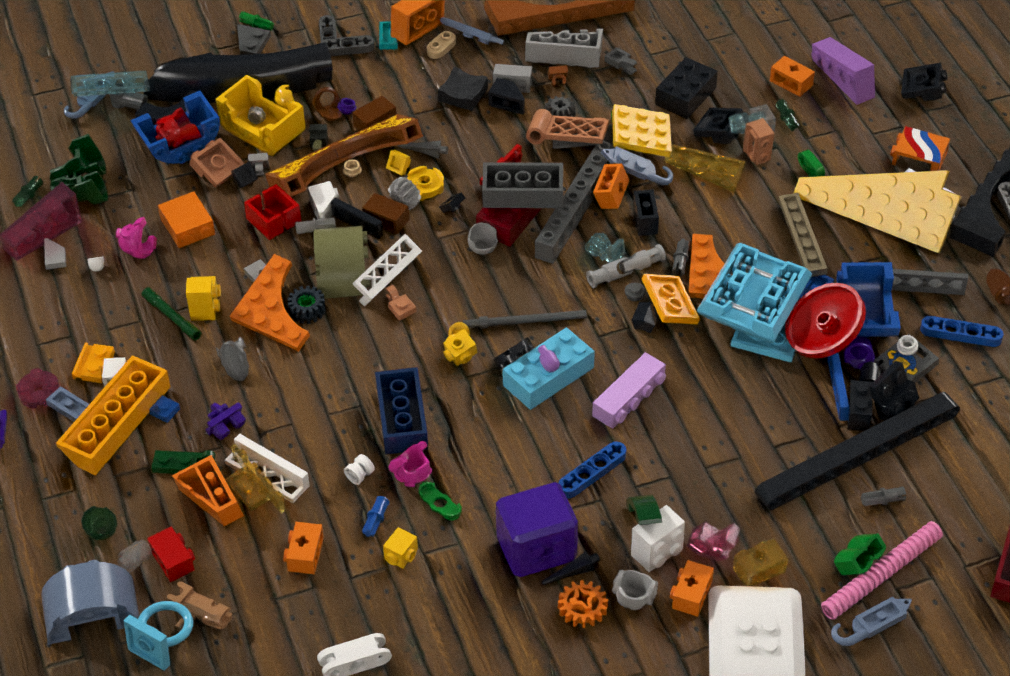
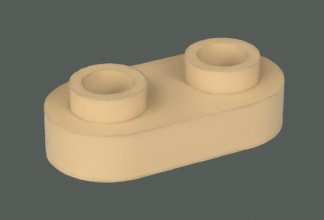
M450 31L440 33L427 45V55L433 59L443 57L456 45V35Z

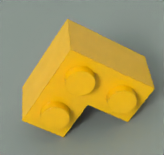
M216 276L187 278L186 298L191 321L216 320V312L220 311V302L217 297L221 296V286L217 284Z

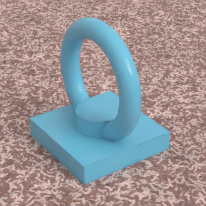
M161 601L148 606L138 619L129 615L124 620L127 648L129 651L165 671L170 666L168 647L181 643L192 631L193 617L191 612L180 603ZM171 610L179 613L184 619L182 630L178 634L167 638V635L147 625L148 619L159 611Z

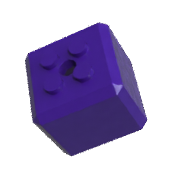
M553 482L502 497L496 502L497 539L513 575L523 577L575 560L578 543V520L561 484Z

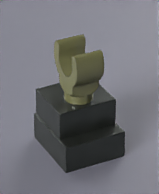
M310 124V145L315 152L327 146L328 129L327 124Z

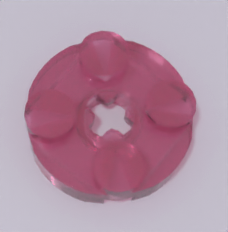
M35 368L18 382L16 390L19 400L24 406L37 408L36 405L44 404V407L48 406L46 399L60 385L58 378L54 374ZM42 387V390L35 391L36 388Z

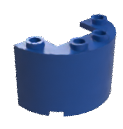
M201 91L183 97L186 108L185 113L189 121L197 126L201 138L185 141L178 148L168 147L165 138L159 141L156 140L157 125L153 126L149 113L131 120L133 127L151 154L159 161L182 164L191 160L190 157L195 151H201L210 141L215 140L219 131L220 119Z
M892 262L842 263L841 271H837V283H843L854 288L865 303V321L857 337H897L901 329L899 312L894 311L891 293L894 281Z

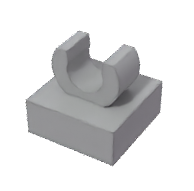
M268 153L248 154V160L253 169H255L256 175L264 176V169L270 168Z

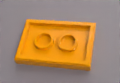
M643 275L642 281L663 323H699L700 317L679 276Z

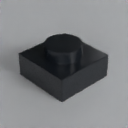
M250 162L231 171L239 188L258 179Z
M462 192L450 196L439 208L443 213L450 210L454 212L461 207L460 203L466 198Z

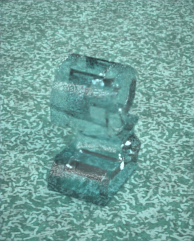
M745 112L730 116L728 119L731 133H745L746 123L761 118L765 120L764 112H756L751 115Z
M595 233L585 244V250L591 256H599L601 260H606L608 263L621 259L626 254L624 239L619 238L611 244L609 238L604 233Z

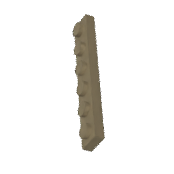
M793 193L779 196V204L803 267L812 273L811 277L826 275L827 266L799 194Z

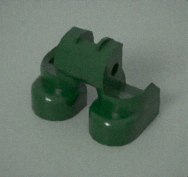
M89 134L73 139L68 149L74 158L68 160L63 166L50 170V189L52 194L58 200L66 202L74 199L77 202L88 200L91 204L97 205L108 201V191L101 175L107 173L102 153Z

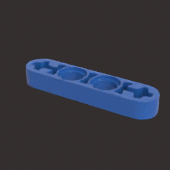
M935 316L924 317L920 326L922 334L928 337L990 347L999 346L1004 335L1002 329L996 326ZM946 328H955L956 332H949ZM967 331H975L977 335H969Z
M612 442L559 480V484H561L567 499L575 497L626 459V446L621 442ZM603 461L606 465L604 467H597L595 463ZM588 473L590 477L582 479L578 475Z

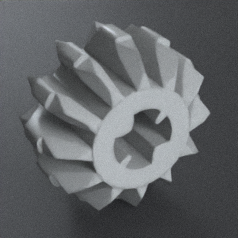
M406 177L395 179L388 188L389 196L393 200L409 206V210L413 209L420 202V191Z

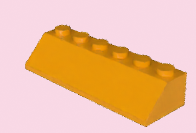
M132 355L56 442V446L78 468L96 476L150 412L149 409L169 390L171 385L168 371Z

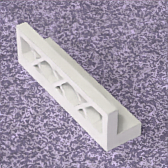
M406 234L353 282V285L364 295L359 300L364 307L422 252ZM403 241L412 249L409 253L401 252L400 244ZM388 255L397 256V264H388ZM376 267L384 268V277L375 276ZM363 279L371 280L372 288L369 291L360 283Z
M241 434L234 439L236 449L225 459L226 465L291 503H294L310 486L308 472ZM241 455L247 459V462L237 463L234 460ZM260 466L264 468V472L254 473L250 467ZM278 476L281 478V482L271 483L267 480V477ZM295 486L298 489L293 494L285 491L284 487Z

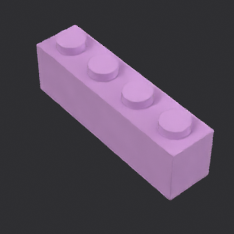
M645 352L593 402L592 416L612 429L618 423H622L627 414L632 410L634 411L645 397L650 396L657 385H661L666 378V364Z

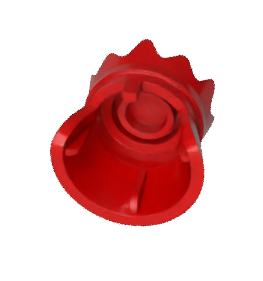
M181 107L175 110L172 115L156 119L157 136L155 138L157 141L165 138L168 147L171 146L175 149L185 141L201 138L197 126L189 121Z

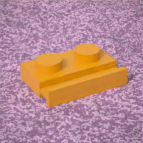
M85 343L72 371L73 379L81 378L82 381L102 383L104 358H113L115 354L114 347L99 344L92 346Z

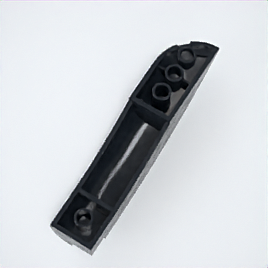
M326 42L287 51L254 55H213L210 52L161 65L154 70V74L150 79L147 78L143 94L147 95L149 100L180 102L193 89L201 91L209 103H216L217 97L248 75L261 83L264 98L275 97L276 90L282 85H289V90H291L292 94L316 89V83L333 80V66Z

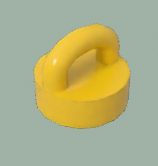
M456 322L449 328L448 335L457 334L463 329L470 335V330L465 323Z

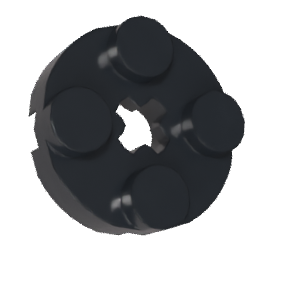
M527 337L495 357L493 361L499 369H502L534 349V346Z

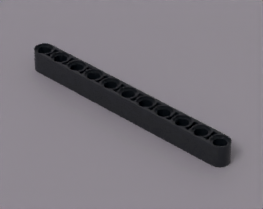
M941 392L762 482L755 489V495L768 510H774L953 419L959 413L960 406L946 392Z

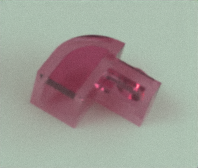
M705 521L693 528L687 547L708 559L715 561L728 559L730 550L738 542L737 536L740 528L733 523L719 531Z

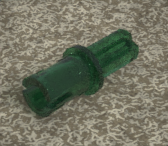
M785 99L778 100L775 107L780 113L781 120L785 121L791 131H795V129L799 128V124L794 117V111L790 109Z
M33 176L12 199L14 206L22 207L29 198H33L35 192L43 185V180L39 178L36 182L38 176Z

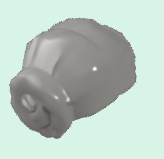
M619 570L613 581L612 592L616 594L617 601L621 606L631 610H640L646 604H653L654 598L657 595L658 582L649 575L635 570Z

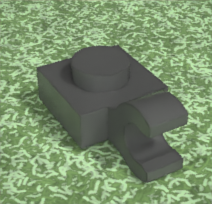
M616 47L605 55V62L617 69L624 67L625 71L630 75L637 71L636 68H633L637 62L631 59V54Z

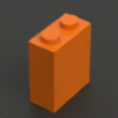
M194 191L158 205L160 219L178 248L215 235L213 220Z

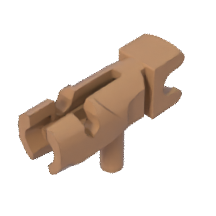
M183 582L177 583L180 588V595H167V601L184 605L191 612L194 620L198 618L205 625L224 629L232 619V613L229 612L230 607L221 603L216 605L214 599L195 592L192 586ZM183 617L174 626L178 632L184 626Z

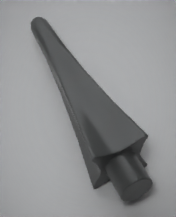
M441 140L397 145L398 147L421 152L438 159L440 154H448V147L441 146Z

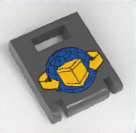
M917 341V352L924 357L923 359L916 353L912 355L901 354L897 350L896 343L878 356L874 363L879 365L882 374L895 361L902 362L907 379L917 382L939 365V358Z

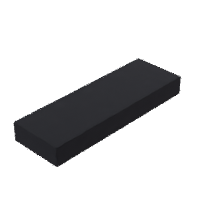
M336 197L331 201L332 216L352 226H362L363 231H367V234L377 239L383 236L381 220Z

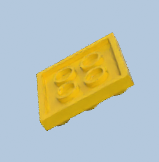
M614 104L612 109L613 147L617 146L626 150L670 157L672 148L669 114Z

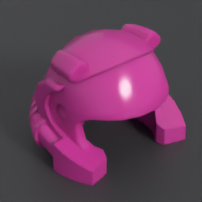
M140 217L133 224H128L122 229L117 228L116 238H118L121 250L138 259L150 256L153 249H156L157 238L154 235L149 236L146 242L141 243L143 228L146 225L145 217Z
M421 441L410 446L401 455L390 461L389 471L394 473L395 478L400 482H404V485L407 487H414L415 484L423 482L432 473L430 462L423 453V450L427 448L426 442Z

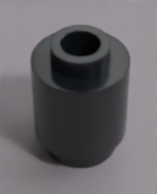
M874 362L864 363L860 369L859 381L874 382L881 375L879 365Z

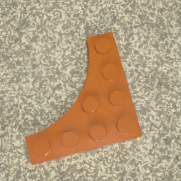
M693 234L688 292L690 298L704 299L725 264L715 250L713 235Z
M274 254L231 313L230 318L231 321L299 352L310 337V334L290 318L285 310L282 298V287H284L285 279L293 265L291 261Z

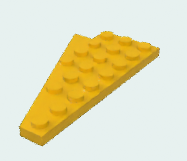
M947 170L799 177L794 193L799 194L801 200L936 253H940L962 197L943 189L950 172Z

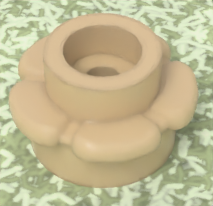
M352 159L344 163L343 173L345 175L356 177L361 173L362 168L357 160Z

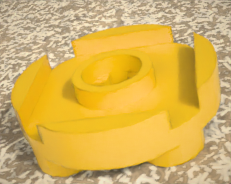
M419 166L413 168L407 174V179L411 180L420 191V201L435 197L444 191V176L437 168L433 167L432 170L427 169V166Z

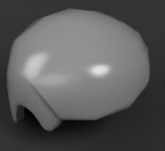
M480 222L474 224L468 234L470 249L482 255L493 252L498 242L496 229L488 223Z

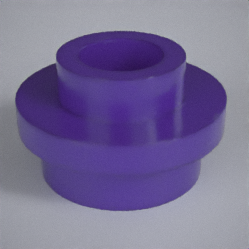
M342 98L338 103V109L347 115L354 112L357 107L355 101L350 98Z

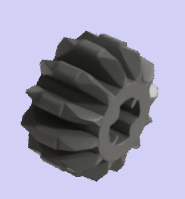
M555 96L554 99L550 98L545 103L544 109L554 116H576L575 102L571 101L570 98L565 99L564 96L561 98Z

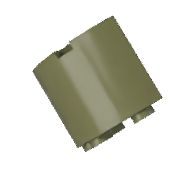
M362 226L314 230L317 290L320 289L324 298L364 296L353 285V282L365 272L364 258H368V246H364V244L368 243L367 231H363ZM363 279L360 282L366 289L371 287L370 280Z

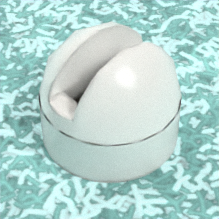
M104 257L88 259V265L92 271H100L104 268Z

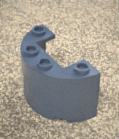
M91 560L86 563L67 565L63 570L53 575L42 589L41 597L48 645L71 640L69 626L115 617L119 630L124 628V620L129 615L137 619L139 618L133 578L127 570L112 563Z

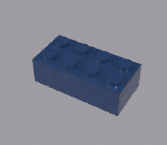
M418 367L375 372L385 455L403 453L410 446L421 441L426 442L427 448L425 450H428V434Z

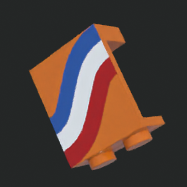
M905 126L903 132L897 136V145H893L891 149L892 165L896 166L901 155L930 163V171H940L948 153L950 138Z

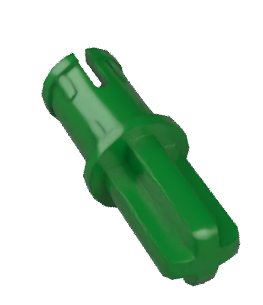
M242 11L239 15V22L251 25L252 27L270 31L274 27L272 21L261 18L258 14L252 15Z

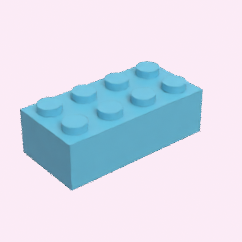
M566 327L503 368V386L531 410L593 369L595 351ZM541 345H545L548 350H552L559 359L560 366L555 372L546 371L540 363L539 356L541 354L538 348Z

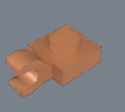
M394 285L385 288L388 292L386 298L390 301L388 302V308L399 321L416 313V306L406 294L399 296Z

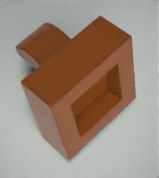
M567 65L549 67L548 80L552 79V86H556V79H561L562 85L565 86L568 75Z

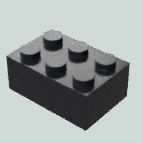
M685 57L657 86L655 105L688 119L717 88L718 71Z

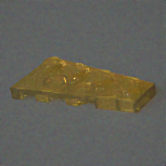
M671 144L672 152L670 157H665L666 163L735 192L746 161Z

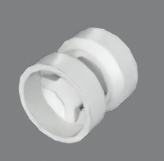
M360 454L355 458L353 464H349L344 468V473L353 484L359 485L365 476L374 472L375 467L368 457Z

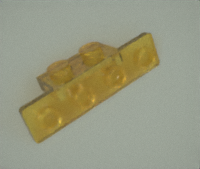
M235 444L231 445L233 457L242 468L226 478L227 484L250 511L255 510L270 500L280 513L285 512L283 505L285 499L279 491H274L271 481L266 476L263 478L259 467L255 462L251 463L248 460L249 457L243 448L239 449Z

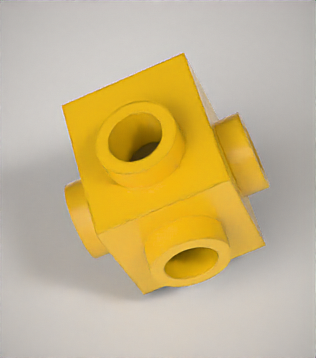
M465 329L457 334L450 335L443 342L445 349L443 353L449 362L453 361L456 366L469 362L472 356L478 353L476 343Z

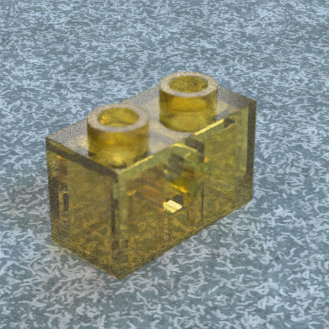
M773 538L768 541H762L748 550L739 551L734 555L733 570L745 586L752 587L786 572L788 557Z

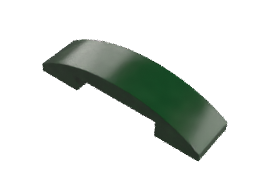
M653 495L627 498L626 508L629 512L635 511L636 521L639 525L662 523L660 509Z

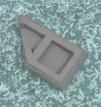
M44 238L46 270L66 267L65 248L48 238Z

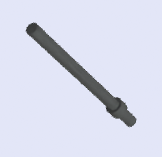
M586 310L494 318L481 316L479 319L463 320V323L469 328L480 327V329H487L488 326L587 318Z

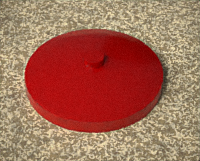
M828 283L818 286L807 292L796 302L786 321V338L792 348L804 357L824 358L834 355L847 347L861 331L866 316L865 303L858 292L849 285Z

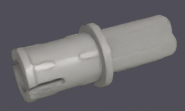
M313 218L311 221L296 222L297 234L314 232L316 229L336 228L334 218L319 220Z

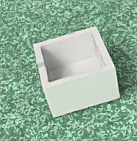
M667 505L660 509L662 523L638 524L632 528L631 556L648 572L661 567L666 560L672 556H677L683 549L685 521Z

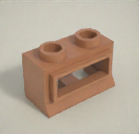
M764 118L746 123L743 152L756 165L771 160L774 132Z

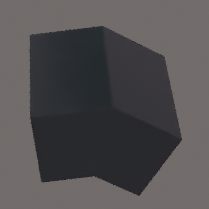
M639 302L631 319L634 329L651 333L659 315L653 303Z

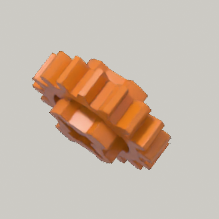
M583 580L580 581V585H576L573 581L571 582V588L564 586V593H559L558 609H560V616H565L566 623L572 620L574 627L578 623H581L582 628L586 627V623L593 627L595 626V620L601 622L602 615L607 614L608 599H606V592H601L600 585L594 588L592 581L588 585H585Z

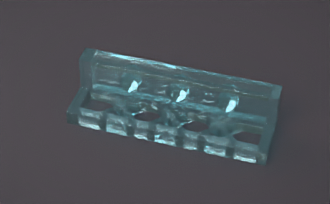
M147 71L71 76V93L74 97L150 91V86L147 79ZM116 83H121V84H123L124 86H123V87H118V86H116L115 84H116Z

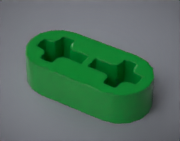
M810 150L798 153L799 164L809 177L825 176L823 165Z

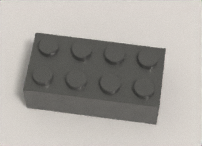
M483 162V208H563V163Z

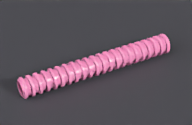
M930 521L917 530L907 540H904L892 551L888 552L887 555H884L882 559L874 563L868 571L859 574L857 578H854L847 585L843 586L842 589L838 590L837 593H834L826 601L822 602L821 608L823 613L831 620L837 619L848 608H851L853 604H856L858 600L863 599L864 596H867L878 585H881L889 577L893 576L894 573L902 569L903 566H906L908 562H911L913 558H916L923 551L927 550L928 547H931L933 543L941 539L943 532L940 526Z

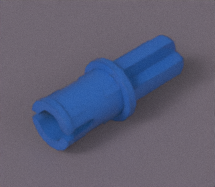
M377 496L372 510L367 513L368 518L362 529V533L366 537H373L379 524L384 521L383 515L390 503L384 496Z

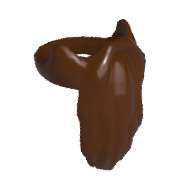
M324 87L316 92L312 103L318 114L324 120H339L342 112L338 109L339 95L337 91L331 87ZM324 92L334 94V100L331 105L322 106L320 103V96Z
M990 269L986 277V283L991 294L999 305H1010V277L1000 269Z

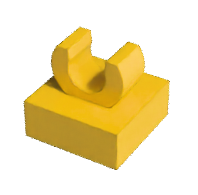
M391 150L386 169L401 176L406 175L407 168H409L411 162L410 156L397 150Z

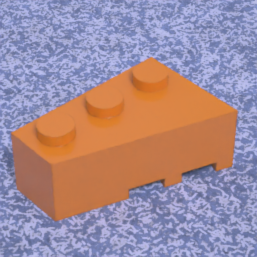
M212 455L172 475L178 489L223 526L244 516Z

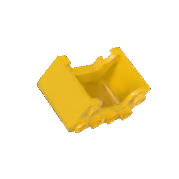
M246 75L216 98L220 124L229 133L264 153L274 156L305 130L303 105L299 102L291 101L287 104V109L282 108L273 101L264 98L261 83L257 79ZM257 106L264 110L266 114L264 122L253 124L249 121L248 113L251 107Z

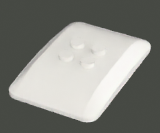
M723 585L714 586L710 589L708 594L709 676H805L801 595L797 590L780 587Z

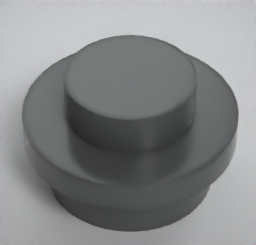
M630 283L625 287V295L631 301H639L645 295V287L640 283Z

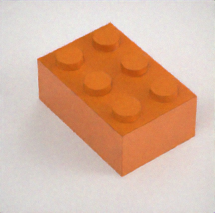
M401 0L392 5L391 37L396 38L407 46L442 25L440 18L444 17L445 0Z

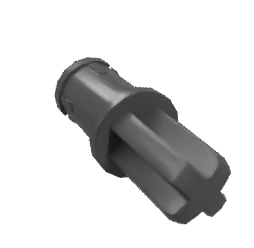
M685 239L678 241L676 252L673 254L672 274L678 276L679 270H681L680 276L685 274L686 262L689 260L688 250L690 243Z
M903 486L891 489L880 488L878 491L862 493L861 502L862 505L868 506L881 503L882 505H887L888 502L905 501L906 496L902 495H906V491Z

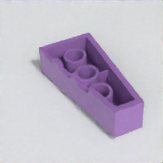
M831 37L812 44L811 56L813 61L856 105L875 98L874 64Z

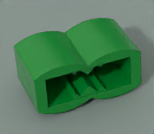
M879 533L857 535L850 540L847 549H843L837 554L834 564L841 575L863 574L869 570L873 560L883 555L886 545Z

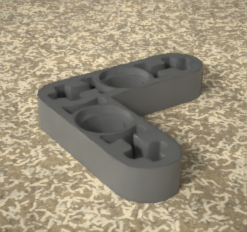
M330 15L320 17L321 43H327L330 56L369 53L374 50L375 46L372 36L362 35L337 38L334 17Z

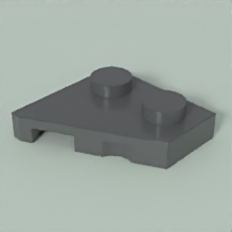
M241 24L237 25L240 55L261 54L271 37V31Z

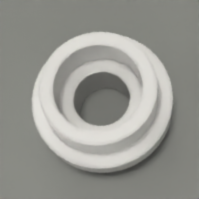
M904 335L897 342V350L903 355H912L918 350V342L913 336Z

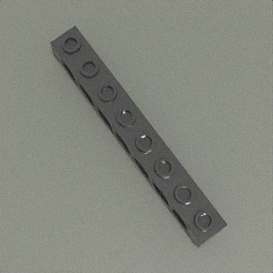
M603 141L602 144H596L563 196V208H556L535 240V258L554 264L595 198L593 191L604 164H610L601 154V151L603 149H615L612 143Z

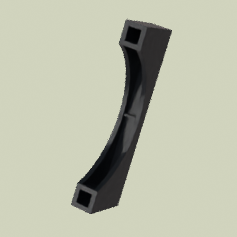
M1010 148L1009 150L1005 149L1001 160L996 161L993 171L987 173L984 183L978 185L975 195L969 197L966 207L962 206L957 219L953 218L949 228L951 229V239L992 257L995 256L1003 244L1005 230L996 221L991 210L990 200L998 191L1001 183L1010 182Z

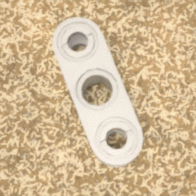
M374 633L322 650L318 654L317 659L320 666L323 667V676H349L389 662L392 657L391 652L387 648H382L386 643L384 635Z

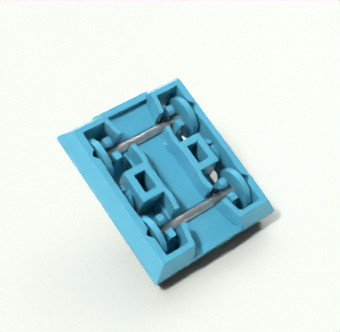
M738 243L699 305L697 312L705 318L765 342L774 343L810 280L812 273L805 267L789 261L785 262L759 252L756 248Z

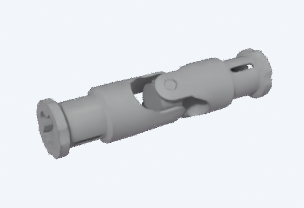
M657 244L655 248L650 250H641L634 253L631 257H624L602 265V268L598 270H589L586 272L587 280L592 288H596L600 283L605 281L611 282L631 274L633 269L643 270L655 262H663L666 260L664 248ZM619 262V268L624 274H619L617 271V264Z

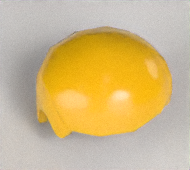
M282 85L276 90L275 103L287 109V104L294 101L291 90H289V85Z

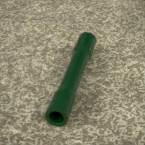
M146 287L142 291L141 295L145 300L159 309L193 341L201 337V330L181 316L153 289Z

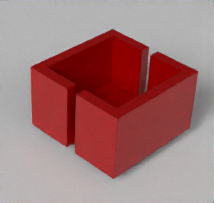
M277 184L262 192L264 210L259 194L244 202L246 219L268 240L283 233L284 228L288 230L294 227L296 222H302L300 205Z

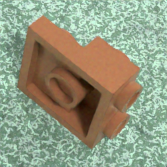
M219 138L216 141H210L201 151H195L190 157L189 165L201 178L206 177L217 188L233 177L232 170L245 163Z

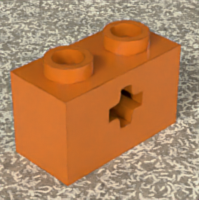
M783 56L771 67L770 81L801 97L813 86L815 71Z
M604 164L593 191L601 209H618L630 181L623 164Z
M295 522L294 530L289 532V549H285L283 557L284 562H287L288 572L315 574L324 540L322 524Z
M687 560L685 567H681L678 572L677 581L679 582L677 586L673 585L669 598L673 599L672 609L699 617L713 582L714 568Z

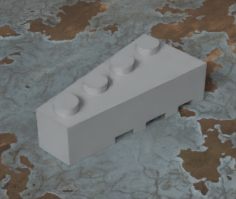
M587 29L580 30V33H569V30H565L558 34H553L552 31L528 32L525 45V61L549 63L552 65L586 66L588 68L599 67L603 29H596V32H588Z

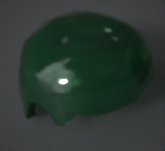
M92 506L84 512L81 519L84 532L94 540L102 541L111 538L118 527L116 515L107 507Z

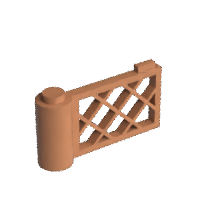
M539 109L533 115L526 138L535 145L541 144L544 139L602 144L609 126V120L595 117L554 116L546 109Z

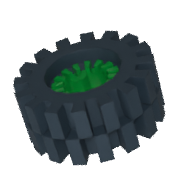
M301 286L299 291L294 289V294L290 293L288 297L290 317L294 318L296 322L300 320L302 324H304V321H307V324H311L310 320H313L315 323L317 322V317L321 319L326 309L322 291L320 289L317 290V287L314 286L312 289H310V286H306V289H303V286Z

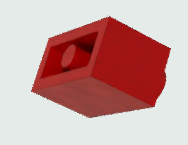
M172 526L147 538L150 552L170 583L195 571L193 565L195 556L190 548L186 549L181 533L176 534Z

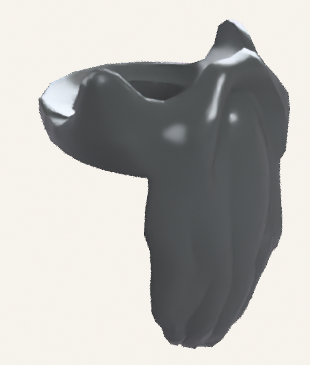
M239 337L236 342L227 341L223 343L221 349L216 347L217 355L221 359L227 374L232 379L244 381L249 373V364L246 352L244 351L246 344L242 337Z

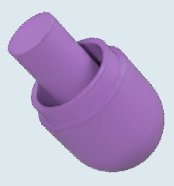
M541 345L538 348L541 354L539 356L540 363L546 371L555 372L560 366L559 359L552 350H548L545 345Z

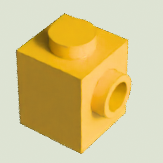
M399 527L383 545L384 559L389 564L397 565L402 569L408 562L413 561L418 550L417 536Z

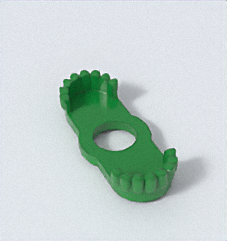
M431 481L420 484V497L430 506L432 511L441 514L445 519L451 521L460 517L462 512L460 503L457 505L453 503L450 497L435 488V483ZM437 499H444L447 503L444 507H436L434 502Z

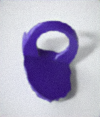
M856 337L844 351V362L849 363L855 369H861L864 363L874 362L875 360L872 344L865 337Z

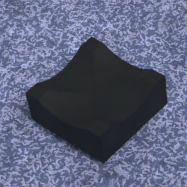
M454 67L447 81L438 89V101L473 111L488 89V77L470 75L460 68Z

